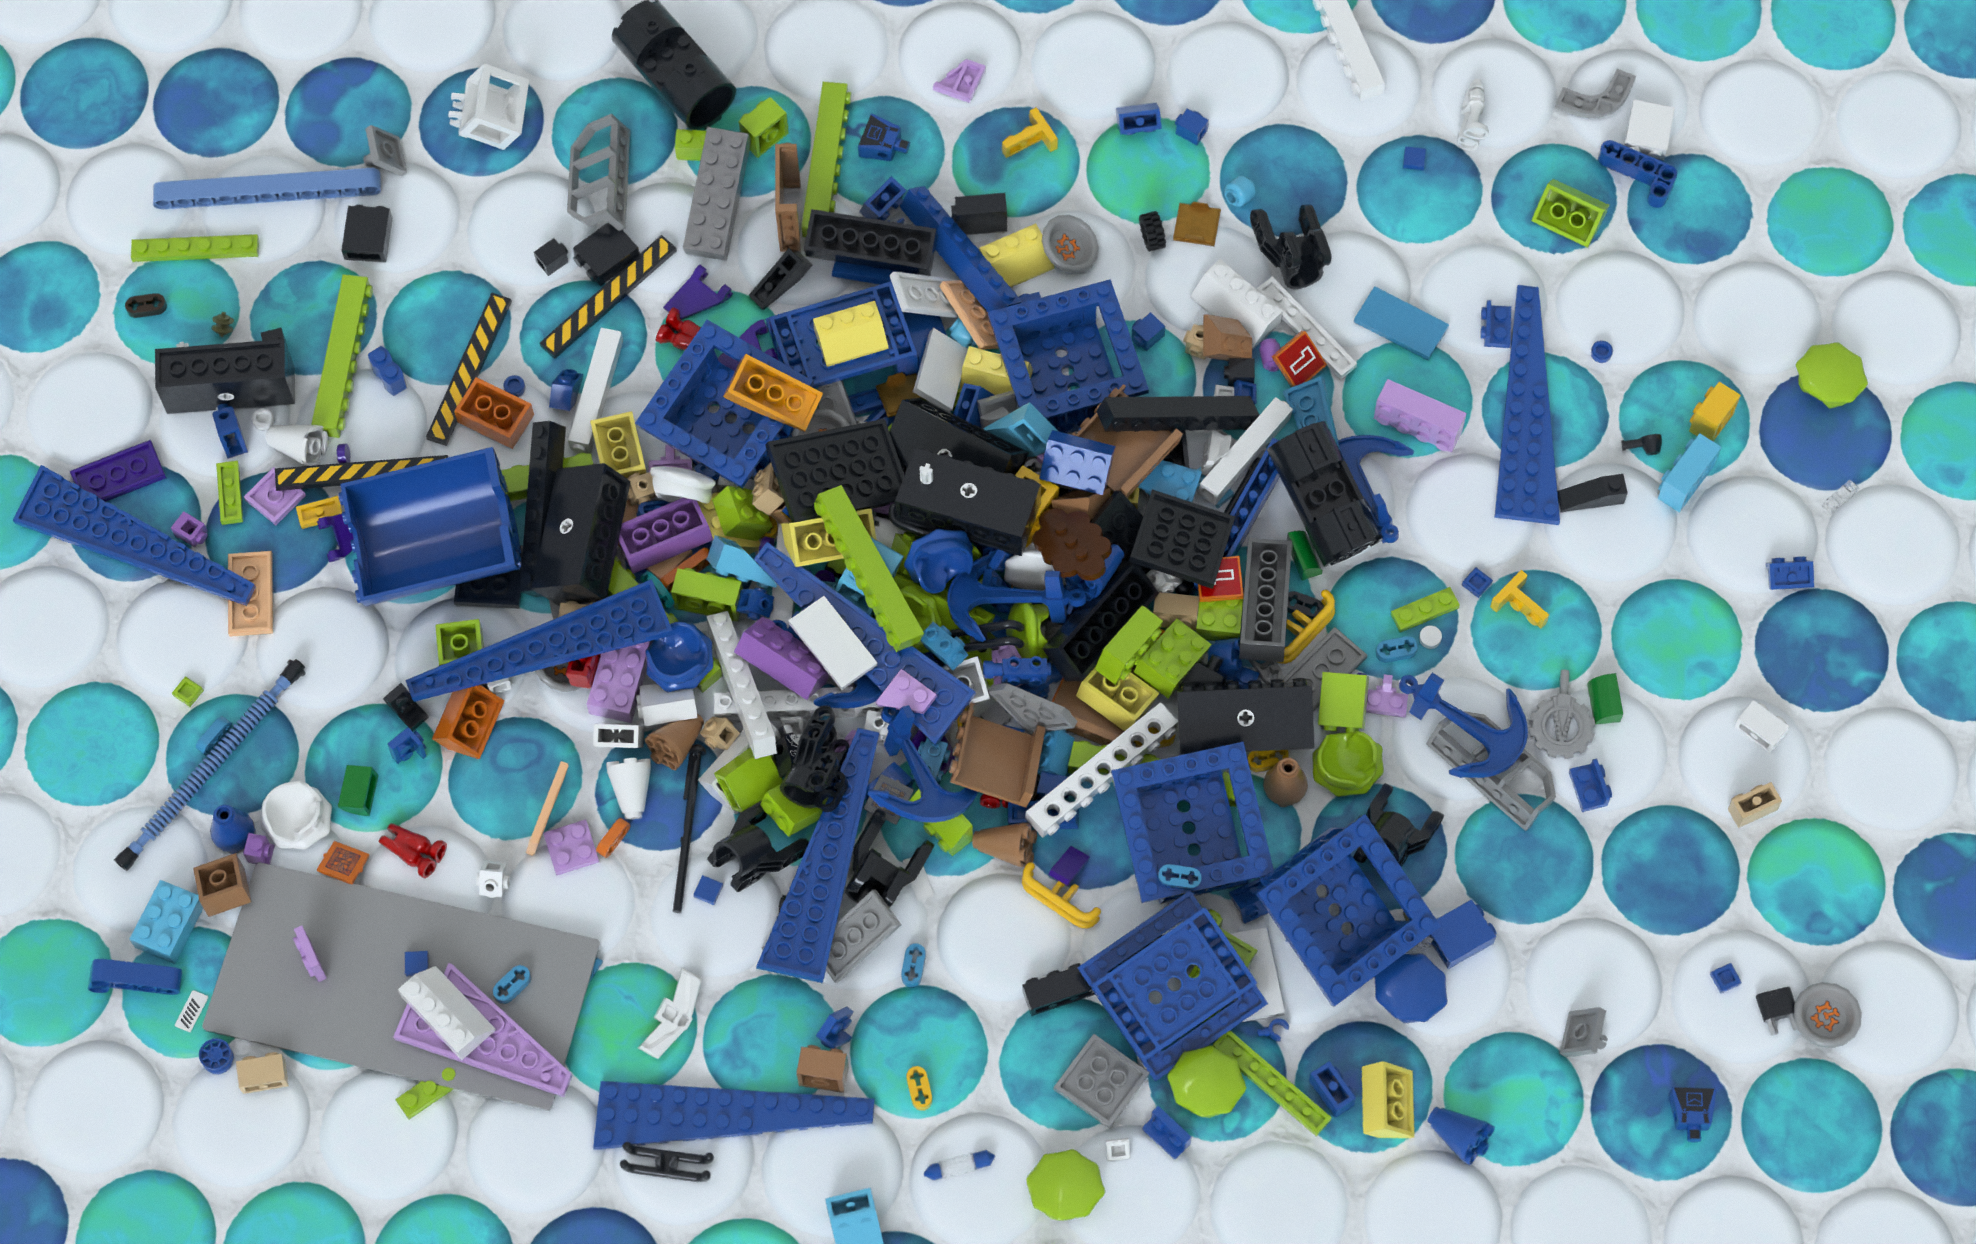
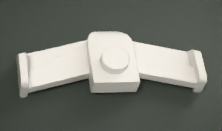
M681 968L673 1001L668 998L663 999L653 1017L661 1023L638 1046V1049L659 1059L674 1041L688 1029L693 1020L692 1015L702 982L700 977Z

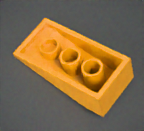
M745 354L740 360L723 397L744 408L805 432L823 393Z

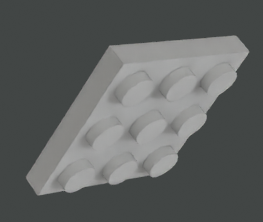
M1093 1034L1056 1083L1054 1090L1110 1129L1146 1081L1150 1072Z

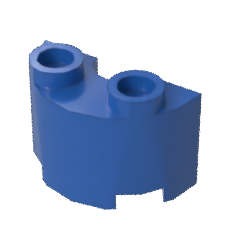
M1240 637L1215 640V644L1211 645L1208 651V661L1212 654L1224 659L1219 671L1227 675L1226 681L1240 679V671L1242 670V661L1238 658L1240 653Z

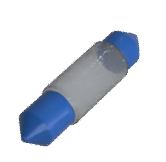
M988 1150L941 1160L938 1163L930 1164L923 1175L929 1179L938 1180L976 1171V1169L990 1166L995 1159V1155Z

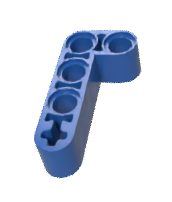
M1607 140L1601 145L1598 161L1601 165L1651 186L1647 199L1648 203L1655 208L1665 205L1678 173L1675 167L1612 140Z
M95 959L90 967L88 990L95 993H106L110 988L176 995L180 993L182 970L176 967Z

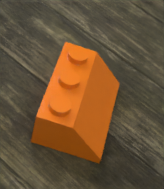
M481 685L452 692L432 739L449 750L480 759L505 700Z

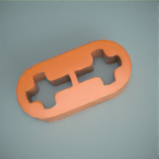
M619 818L602 838L596 852L605 858L609 857L628 833L631 824Z

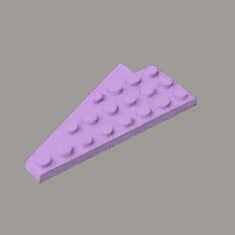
M448 963L444 975L496 1029L461 1061L408 1004L406 1005L393 1036L394 1040L562 1097L565 1096L572 1079V1074L452 964Z

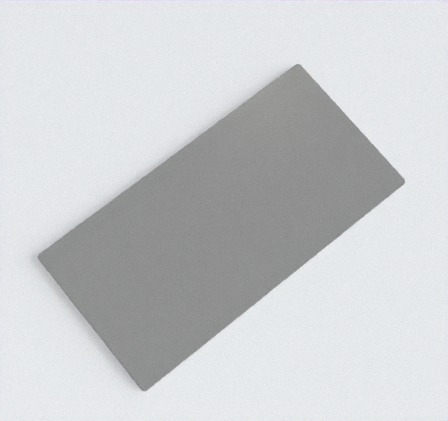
M259 862L255 865L248 886L251 903L241 907L202 1025L205 1031L413 1080L433 1081L436 1085L546 1111L552 1109L556 1094L394 1040L393 1036L407 1005L398 989L412 977L405 975V952L428 951L429 968L436 966L443 974L448 963L452 964L561 1065L565 1066L599 951L600 942L598 939L358 884L351 885L340 880ZM301 925L308 935L327 979L318 982L315 976H310L293 940L296 937L294 929ZM515 966H525L531 974L529 985L511 1002L507 1004L497 1002L493 995V988L496 983ZM524 973L522 975L516 974L517 980L521 979L523 981L525 979ZM508 988L506 990L500 989V996H507ZM445 1068L454 1069L456 1075L453 1080L446 1081L442 1078V1071Z

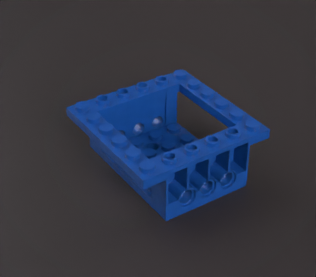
M1111 279L988 312V318L1018 408L1030 402L1058 432L1069 434L1078 431L1080 425L1087 417L1091 419L1095 415V409L1102 403L1104 398L1108 397L1115 388L1119 389L1123 384L1126 385L1124 393L1129 397H1137L1149 393V388ZM1097 306H1099L1122 377H1114L1096 324ZM1058 350H1065L1067 355L1058 357L1055 353ZM1024 361L1030 362L1033 368L1031 378ZM1071 368L1073 373L1071 375H1064L1062 370ZM1072 386L1078 387V389L1068 391Z
M892 281L765 318L778 360L813 380L814 385L812 388L814 389L888 366H893L895 374L903 372L905 376L914 373L918 375L917 352ZM875 301L889 349L827 367L821 349L817 346L818 340L814 331L813 318ZM876 388L848 396L855 416L884 407Z
M706 320L636 420L635 425L743 489L749 479L754 480L756 473L759 470L765 469L771 463L765 446L766 443L792 437L794 427L744 408L724 398V393L735 371L719 362L714 349H718L738 362L747 354L810 387H813L814 382L713 322ZM712 404L720 406L719 410L715 413L708 411ZM731 414L737 416V420L734 423L726 422L727 416ZM750 424L755 426L752 433L747 434L743 432L745 426Z
M1244 742L1111 770L1141 903L1159 900V903L1162 904L1175 901L1188 891H1191L1194 896L1239 887L1248 884L1251 879L1264 877L1274 870ZM1226 769L1229 772L1248 852L1246 857L1241 856L1222 774ZM1178 802H1188L1190 806L1189 811L1185 813L1180 812L1177 808ZM1186 822L1192 823L1195 827L1194 833H1184L1182 830L1183 824ZM1196 844L1200 848L1199 855L1191 856L1187 851L1188 846ZM1166 864L1192 867L1200 872L1202 879L1200 884L1194 889L1171 887L1160 883L1158 872ZM1170 869L1162 873V876L1166 877V881H1170L1172 877L1178 878V875L1171 874ZM1192 872L1188 876L1181 875V879H1187L1188 884L1197 881Z
M1366 814L1360 815L1346 827L1329 828L1260 879L1264 887L1255 893L1331 1006L1334 1007L1441 927ZM1359 846L1409 918L1408 921H1396L1350 854ZM1321 884L1326 888V895L1322 898L1316 892L1317 887ZM1333 903L1339 907V912L1336 916H1332L1329 912V907ZM1345 922H1349L1352 928L1351 932L1347 935L1342 932V925Z
M1188 891L1077 967L1155 1082L1172 1070L1184 1051L1208 1046L1268 1004L1257 988L1256 984L1258 983L1206 907H1201L1191 891ZM1171 928H1173L1171 931H1169L1168 933H1166L1165 935H1163L1162 937H1160L1159 939H1157L1159 936H1161L1162 934H1164L1165 932H1167L1168 930H1170ZM1152 941H1154L1152 944H1150L1149 946H1147L1146 948H1144L1143 950H1141L1140 952H1138L1140 949H1142L1143 947H1145L1146 945H1148L1149 943H1151ZM1136 952H1138L1136 955H1134L1133 957H1131L1130 959H1128L1127 961H1125L1124 963H1122L1124 960H1126L1127 958H1129L1130 956H1132L1133 954H1135ZM1122 963L1120 966H1118L1117 968L1108 973V971ZM1189 965H1197L1199 967L1200 974L1198 977L1191 978L1187 975V967ZM1178 978L1181 982L1180 989L1171 991L1167 985L1169 979ZM1158 991L1161 993L1162 1000L1159 1004H1152L1149 1001L1148 996L1150 992ZM1234 999H1237L1231 1005H1229L1228 1007L1220 1011L1218 1014L1204 1022L1202 1025L1188 1033L1186 1036L1172 1044L1170 1047L1162 1051V1049L1168 1046L1170 1043L1181 1037L1183 1034L1197 1026L1199 1023L1213 1015L1215 1012L1229 1004Z

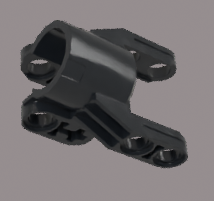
M1311 204L1300 207L1298 220L1304 236L1296 237L1292 231L1281 232L1279 239L1275 238L1267 213L1263 209H1253L1250 213V222L1259 249L1275 267L1280 268L1285 285L1290 289H1300L1319 281L1324 273L1323 267L1330 265L1332 257L1314 207Z
M826 705L820 706L814 711L802 733L794 761L780 785V791L786 798L805 808L816 807L824 812H831L838 807L849 785L846 776L840 772V768L846 758L850 745L846 740L838 739L829 745L825 753H822L821 747L835 723V714L832 708ZM825 713L830 714L826 720H819L821 715ZM820 731L819 736L810 738L813 732ZM846 746L844 751L835 752L837 747ZM828 797L833 798L831 803L822 804L824 799Z
M1385 783L1371 802L1366 816L1389 850L1394 852L1393 856L1402 868L1409 855L1425 849L1440 826L1444 814L1439 811H1433L1421 830H1417L1409 819L1402 814L1393 811H1383L1388 804L1389 796L1393 792V787ZM1360 846L1353 856L1354 860L1359 863H1364L1368 858Z
M762 801L740 813L730 835L718 841L707 858V861L713 867H721L737 857L740 869L738 873L731 876L733 879L730 883L736 892H740L754 884L767 872H779L801 859L809 843L806 838H800L777 852L772 847L767 834L761 828L755 826L766 819L768 815L760 805Z
M878 808L871 816L854 846L852 870L854 875L844 892L851 900L858 903L870 891L877 890L890 908L902 888L917 878L932 852L934 844L929 840H925L915 850L905 869L901 866L898 868L881 857V853L873 848L869 850L885 822L886 813Z

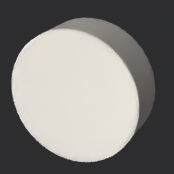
M260 408L252 415L253 424L259 430H268L274 425L273 413L267 408Z
M1435 626L1424 627L1419 636L1421 645L1428 649L1439 646L1442 639L1441 631Z

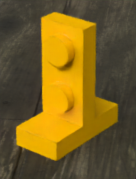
M1037 107L1029 111V121L1032 126H1027L1016 135L1008 136L1002 142V153L1006 158L1041 140L1050 152L1058 149V138Z
M1520 570L1492 599L1490 608L1497 613L1507 602H1510L1511 607L1515 611H1520L1532 625H1537L1542 629L1547 624L1549 614L1520 590L1526 584L1528 577L1525 572Z

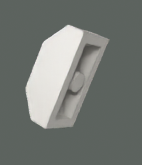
M1212 430L1204 444L1201 465L1203 475L1207 476L1220 459L1230 451L1231 435H1221L1219 432Z

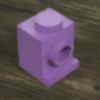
M184 511L171 527L176 538H180L194 548L198 543L203 544L208 536L205 524Z
M248 833L243 855L248 863L257 864L261 862L270 864L275 845L270 844L264 835Z

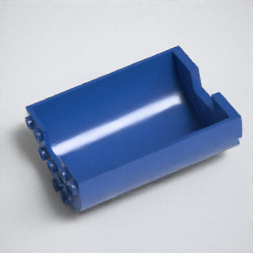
M493 447L340 484L342 492L339 493V500L345 509L342 512L344 524H348L350 533H353L354 539L351 540V547L357 556V559H354L355 570L352 571L354 583L358 585V590H355L358 603L370 606L520 569L519 567L522 565L519 554L521 553L516 519L508 494L506 495V492H508L504 475H502L499 467L500 462Z

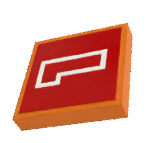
M1303 330L1271 356L1291 388L1309 381L1327 366V363L1309 335Z
M1239 556L1222 558L1213 589L1198 584L1199 602L1243 599Z

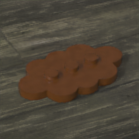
M1053 508L1043 512L1039 517L1040 529L1034 533L1032 538L1034 547L1041 552L1043 561L1048 565H1053L1054 571H1060L1063 578L1078 575L1083 580L1092 581L1103 576L1106 571L1104 560L1111 555L1112 547L1109 539L1103 537L1101 527L1091 523L1089 515L1082 511L1066 514L1062 509Z

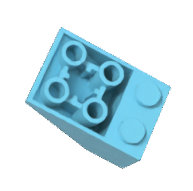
M1030 402L983 428L1029 452L1027 457H1035L1045 452L1052 430L1058 431Z
M717 535L714 536L706 560L711 564L712 568L716 569L717 573L725 576L731 573L738 580L743 582L752 580L757 582L756 585L766 589L769 586L777 587V584L740 545L733 540Z
M871 537L894 579L904 556ZM846 567L835 591L868 615L873 616L875 613L872 608L868 607L863 591L857 587L853 573Z
M871 1188L825 1199L835 1244H884Z

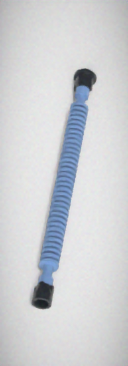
M289 659L287 661L288 665L275 681L276 685L269 692L264 690L263 695L261 694L259 699H256V704L253 703L251 705L252 708L249 707L247 709L248 712L246 711L244 716L240 717L241 721L238 720L236 722L237 725L234 724L232 726L233 729L231 728L229 733H226L225 737L217 743L218 746L215 745L214 750H211L210 754L206 755V758L202 760L203 763L200 762L198 764L199 767L194 769L196 772L192 771V776L189 775L187 777L188 780L183 781L184 785L181 784L179 786L180 789L177 788L175 790L176 793L173 792L172 797L168 798L169 802L165 801V806L162 805L160 807L162 811L157 810L156 813L158 815L154 814L152 816L153 819L150 818L148 820L149 823L145 824L146 828H141L143 834L136 842L133 841L115 857L114 861L122 869L128 871L132 867L135 860L139 857L138 855L144 850L142 847L150 839L156 840L155 836L158 837L160 835L158 831L163 832V827L166 828L168 826L167 823L170 824L172 822L171 819L176 817L174 814L178 815V810L181 811L183 809L181 805H187L186 801L189 802L191 800L190 797L193 798L195 796L194 793L197 794L198 789L205 785V780L208 781L210 779L209 776H213L214 773L212 771L216 772L218 770L216 767H221L220 763L223 764L225 762L224 758H229L228 754L231 755L233 753L232 750L235 751L237 749L236 746L238 747L240 742L244 741V738L252 732L255 725H258L259 721L269 713L270 708H273L274 704L278 703L276 697L282 690L285 691L301 676L306 674L304 671L305 666L297 659L294 661Z

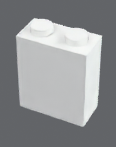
M1633 100L1624 146L1657 160H1664L1675 107Z
M657 683L639 686L640 694L636 695L639 719H644L645 726L698 718L694 688L666 692Z
M594 724L593 746L644 747V725Z

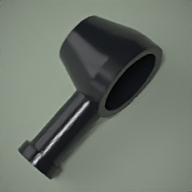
M1651 434L1640 439L1621 440L1622 451L1642 447L1646 455L1659 454L1662 446L1661 434Z

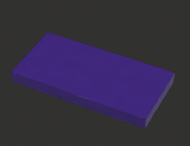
M151 440L70 471L75 484L85 491L95 494L105 502L166 478Z

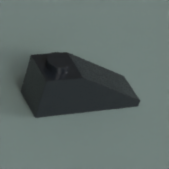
M788 248L749 296L764 310L799 282L813 265L799 251Z
M1624 474L1602 476L1559 490L1557 494L1560 512L1624 504L1628 492Z

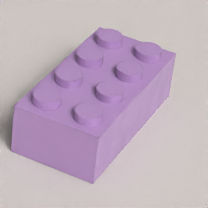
M1387 379L1376 402L1374 419L1382 425L1396 428L1400 433H1408L1415 436L1421 442H1429L1442 451L1453 452L1463 431L1467 413Z
M654 640L601 654L587 701L589 714L632 723L637 706L636 695L640 694L639 686L643 685L647 671L646 649Z

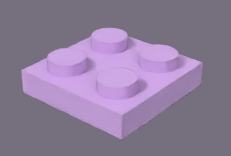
M273 467L244 496V499L274 525H277L306 494L301 489L276 491L275 468Z
M586 820L543 833L556 876L599 863Z
M303 926L295 928L296 937L293 940L310 976H315L318 982L327 979Z

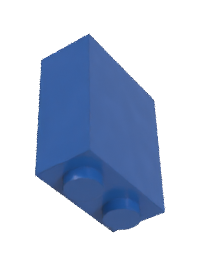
M1472 899L1437 918L1436 920L1441 927L1427 937L1447 969L1452 968L1495 942L1497 933L1494 926L1486 922L1483 917L1484 912L1479 904L1475 905Z

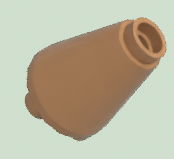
M698 713V718L670 722L651 732L645 738V743L652 753L650 757L656 764L662 763L674 771L682 765L704 725V720Z
M1284 758L1267 771L1263 787L1270 800L1280 807H1287L1288 805L1298 803L1305 796L1308 783L1307 777L1298 762L1292 758Z
M1030 823L981 829L974 832L972 845L979 852L1018 867H1025L1027 863H1033L1034 861L1032 848L1033 843L1037 841V831L1032 830Z

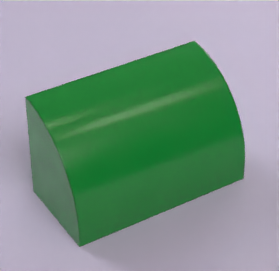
M1301 530L1288 532L1287 541H1292L1291 556L1301 580L1321 575L1322 569L1307 533Z
M1616 673L1601 675L1590 680L1587 683L1595 725L1621 722L1623 709Z
M346 766L338 802L340 809L356 815L370 816L379 776L373 767Z

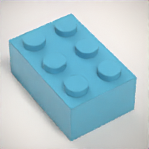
M1700 433L1696 439L1691 438L1685 447L1686 451L1683 455L1679 454L1673 463L1674 467L1671 471L1668 469L1661 479L1662 483L1658 488L1660 490L1658 499L1679 513L1713 469L1721 450V446Z
M160 880L129 939L133 946L175 964L204 909L199 901V896Z

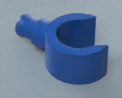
M1274 1019L1269 1027L1257 1029L1258 1037L1270 1036L1275 1041H1281V1037L1275 1034L1272 1028L1276 1025H1281L1289 1030V1024L1284 1019Z

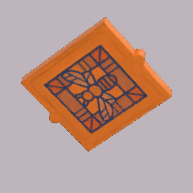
M334 841L328 852L323 854L324 858L318 866L317 872L352 885L359 873L363 872V866L368 860L369 854Z

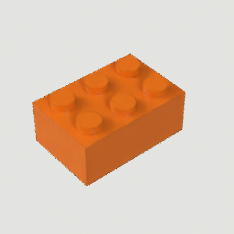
M477 377L454 410L458 423L511 449L514 448L534 416L531 403Z

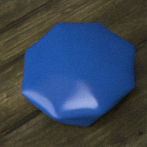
M936 529L911 544L904 567L909 573L911 580L914 583H920L926 592L939 593L945 589L946 583L957 574L971 573L973 546L963 530Z
M685 622L671 623L674 635L656 639L646 649V673L666 692L696 688L702 679L713 669L712 640L694 624Z
M1404 954L1374 977L1376 1000L1402 1023L1426 1022L1447 1005L1446 976L1424 954Z

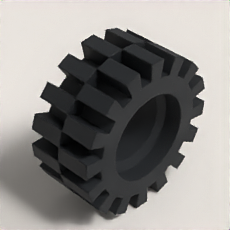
M1153 211L1139 215L1140 230L1148 252L1165 248L1166 237L1158 212Z

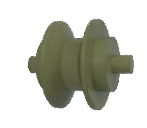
M222 312V314L212 318L216 324L211 329L220 334V337H224V335L233 331L229 324H232L234 319L226 315V312Z

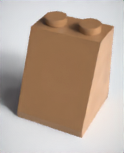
M1110 487L1106 488L1103 495L1084 490H1072L1051 500L1052 507L1062 509L1066 514L1082 511L1087 513L1090 520H1092L1109 499L1111 490Z

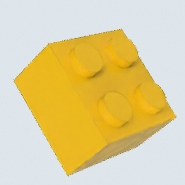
M1718 382L1715 387L1711 386L1704 396L1705 400L1703 403L1699 402L1693 410L1694 414L1689 421L1692 423L1689 431L1696 436L1700 433L1714 441L1734 415L1741 395L1721 382Z

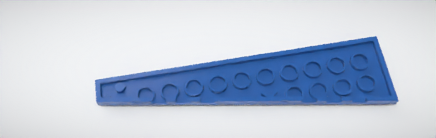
M1517 285L1494 518L1559 525L1560 516L1539 287Z
M43 465L40 466L13 518V522L17 525L245 606L248 605L256 588L254 583L225 569L220 564L212 562L205 558L204 555L187 548L186 545L178 543L168 535L129 513L119 510L116 506L103 501L95 494L85 491L77 484L69 482Z
M766 542L754 558V561L802 610L825 596L876 660L877 666L865 675L882 692L885 691L902 669L937 694V698L924 714L913 712L915 715L913 724L937 746L976 695V692L913 646L896 652L894 647L889 645L884 629L878 625L874 618L803 567H795L792 559Z
M651 579L407 679L406 683L410 695L415 702L672 636L674 633Z
M861 728L857 729L846 758L840 768V772L846 776L849 784L848 788L834 811L822 812L756 969L823 983L879 732ZM829 797L826 804L831 803L833 798Z
M600 1081L593 1149L621 1148L625 1142L641 1146L649 1143L663 1144L670 1141L715 1139L756 1135L774 1131L777 1133L795 1129L808 1130V1128L816 1127L829 1128L834 1126L873 1123L875 1099Z

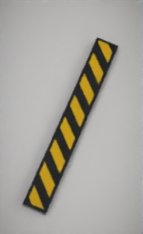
M663 235L658 237L540 342V346L556 359L677 251L676 247Z
M491 293L426 435L427 440L447 446L457 424L454 410L474 379L478 378L512 303L510 298Z
M448 455L275 468L276 491L341 486L340 484L448 458Z

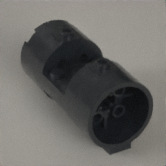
M644 0L630 8L621 17L623 21L619 27H614L613 43L689 129L697 130L704 128L706 130L707 127H711L721 120L722 115L730 107L736 95V87L660 1L650 2L649 0Z
M1326 421L1313 423L1301 428L1267 449L1324 568L1329 566L1328 564L1332 566L1351 558L1367 549L1369 545L1372 547L1382 541L1383 537Z

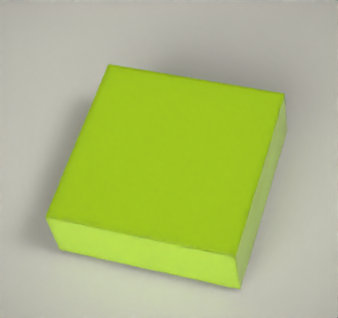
M185 676L174 689L172 695L191 707L204 690Z

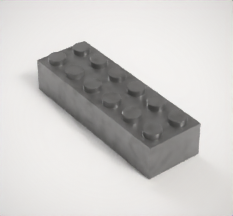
M707 127L683 243V250L686 254L727 261L751 145L749 134Z
M1248 538L1239 659L1284 662L1292 541Z

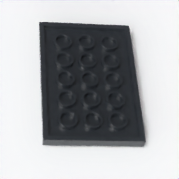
M885 419L769 441L765 445L792 523L820 518L821 516L816 513L814 508V502L818 494L842 485L856 511L891 505L895 503L904 478V473Z

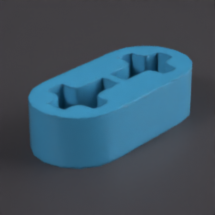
M1412 637L1384 640L1376 648V657L1384 663L1410 659L1415 656L1418 644ZM1404 644H1408V646L1411 647L1410 652H1407V650L1404 648ZM1383 648H1386L1387 651H1390L1389 655H1385V653L1382 652Z
M223 716L216 719L200 737L196 744V749L204 755L209 754L211 750H214V746L218 745L217 743L229 732L232 723Z
M1166 864L1158 872L1160 883L1171 887L1194 889L1200 884L1202 879L1200 872L1192 867ZM1170 869L1171 874L1178 875V878L1172 877L1170 881H1166V877L1162 876V873ZM1192 872L1197 881L1188 884V880L1181 879V875L1188 876Z
M911 944L905 951L901 978L903 984L910 988L918 986L922 980L926 952L920 944ZM918 950L919 955L922 956H918L916 963H912L913 958L910 954H914V951ZM911 968H914L916 977L909 981L906 975H910Z
M515 966L496 983L493 988V995L496 1001L501 1004H507L522 992L531 981L529 970L525 966ZM524 973L525 979L523 981L521 979L517 980L516 974L522 975ZM508 988V995L500 996L499 990H506Z

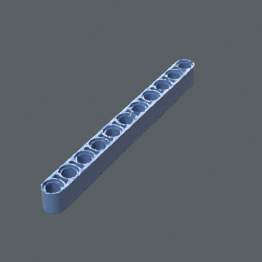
M375 168L157 182L153 185V206L157 209H177L371 196L381 192V172Z

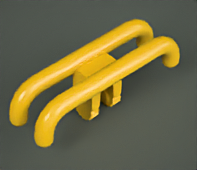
M1322 590L1321 596L1323 599L1321 602L1324 608L1312 620L1297 609L1292 613V616L1305 627L1304 629L1287 619L1286 628L1297 637L1285 647L1284 662L1277 663L1287 664L1295 660L1332 620L1335 615V599L1330 591Z
M1029 862L1026 864L1023 870L1022 886L1028 894L1079 928L1088 929L1099 922V915L1101 914L1099 907H1095L1092 911L1085 913L1069 903L1078 891V885L1074 884L1063 897H1060L1058 894L1065 884L1058 881L1052 890L1048 889L1033 878L1034 863Z

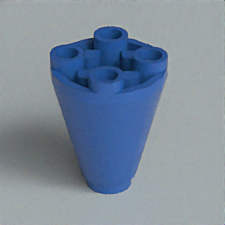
M1111 545L1112 553L1104 560L1106 571L1103 576L1096 580L1087 581L1075 575L1065 578L1067 585L1071 588L1084 590L1086 601L1097 598L1124 558V553L1118 545Z
M220 805L213 814L210 828L211 839L216 847L222 851L229 852L230 854L238 853L245 848L248 833L256 834L254 822L242 810L230 805Z
M1435 1107L1427 1120L1440 1138L1468 1165H1471L1478 1155L1483 1156L1489 1148L1487 1141L1495 1130V1127L1486 1121L1445 1108L1440 1109L1439 1107Z

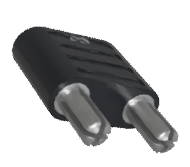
M1790 987L1763 992L1755 996L1763 1021L1768 1024L1772 1036L1779 1033L1775 1021L1788 1017L1793 1030H1798L1793 1017L1795 1000Z

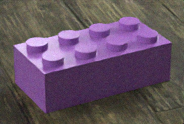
M681 498L622 523L618 543L634 574L710 542L713 538L698 502L692 499Z
M764 617L760 618L743 632L734 650V653L806 700L822 688L830 676L805 643L793 637L790 632L775 625L772 620Z

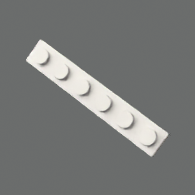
M1273 277L1257 288L1260 293L1283 311L1282 320L1296 334L1302 330L1307 332L1327 363V366L1340 379L1357 367V362Z

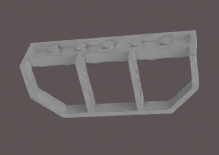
M613 114L589 123L571 146L567 213L588 227L607 220L609 224L620 231L626 228L630 130ZM611 126L610 146L580 158V152L595 132ZM609 158L608 176L578 188L579 170ZM608 187L606 209L587 217L577 213L578 199Z
M1463 711L1494 729L1502 730L1484 714ZM1446 717L1438 723L1426 745L1453 768L1468 763L1480 762L1476 758L1486 750L1483 744L1470 754L1443 730L1452 722ZM1525 749L1519 757L1522 763L1501 780L1496 775L1485 778L1464 777L1525 831L1532 826L1538 815L1551 805L1556 798L1552 773ZM1527 767L1543 780L1546 800L1535 809L1506 785Z

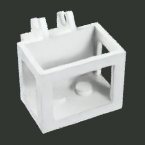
M484 63L467 79L465 94H451L452 100L462 101H453L452 104L453 107L462 110V112L449 111V118L459 119H450V125L459 128L458 134L461 137H469L504 150L522 133L529 79ZM490 75L514 85L507 90L490 84Z

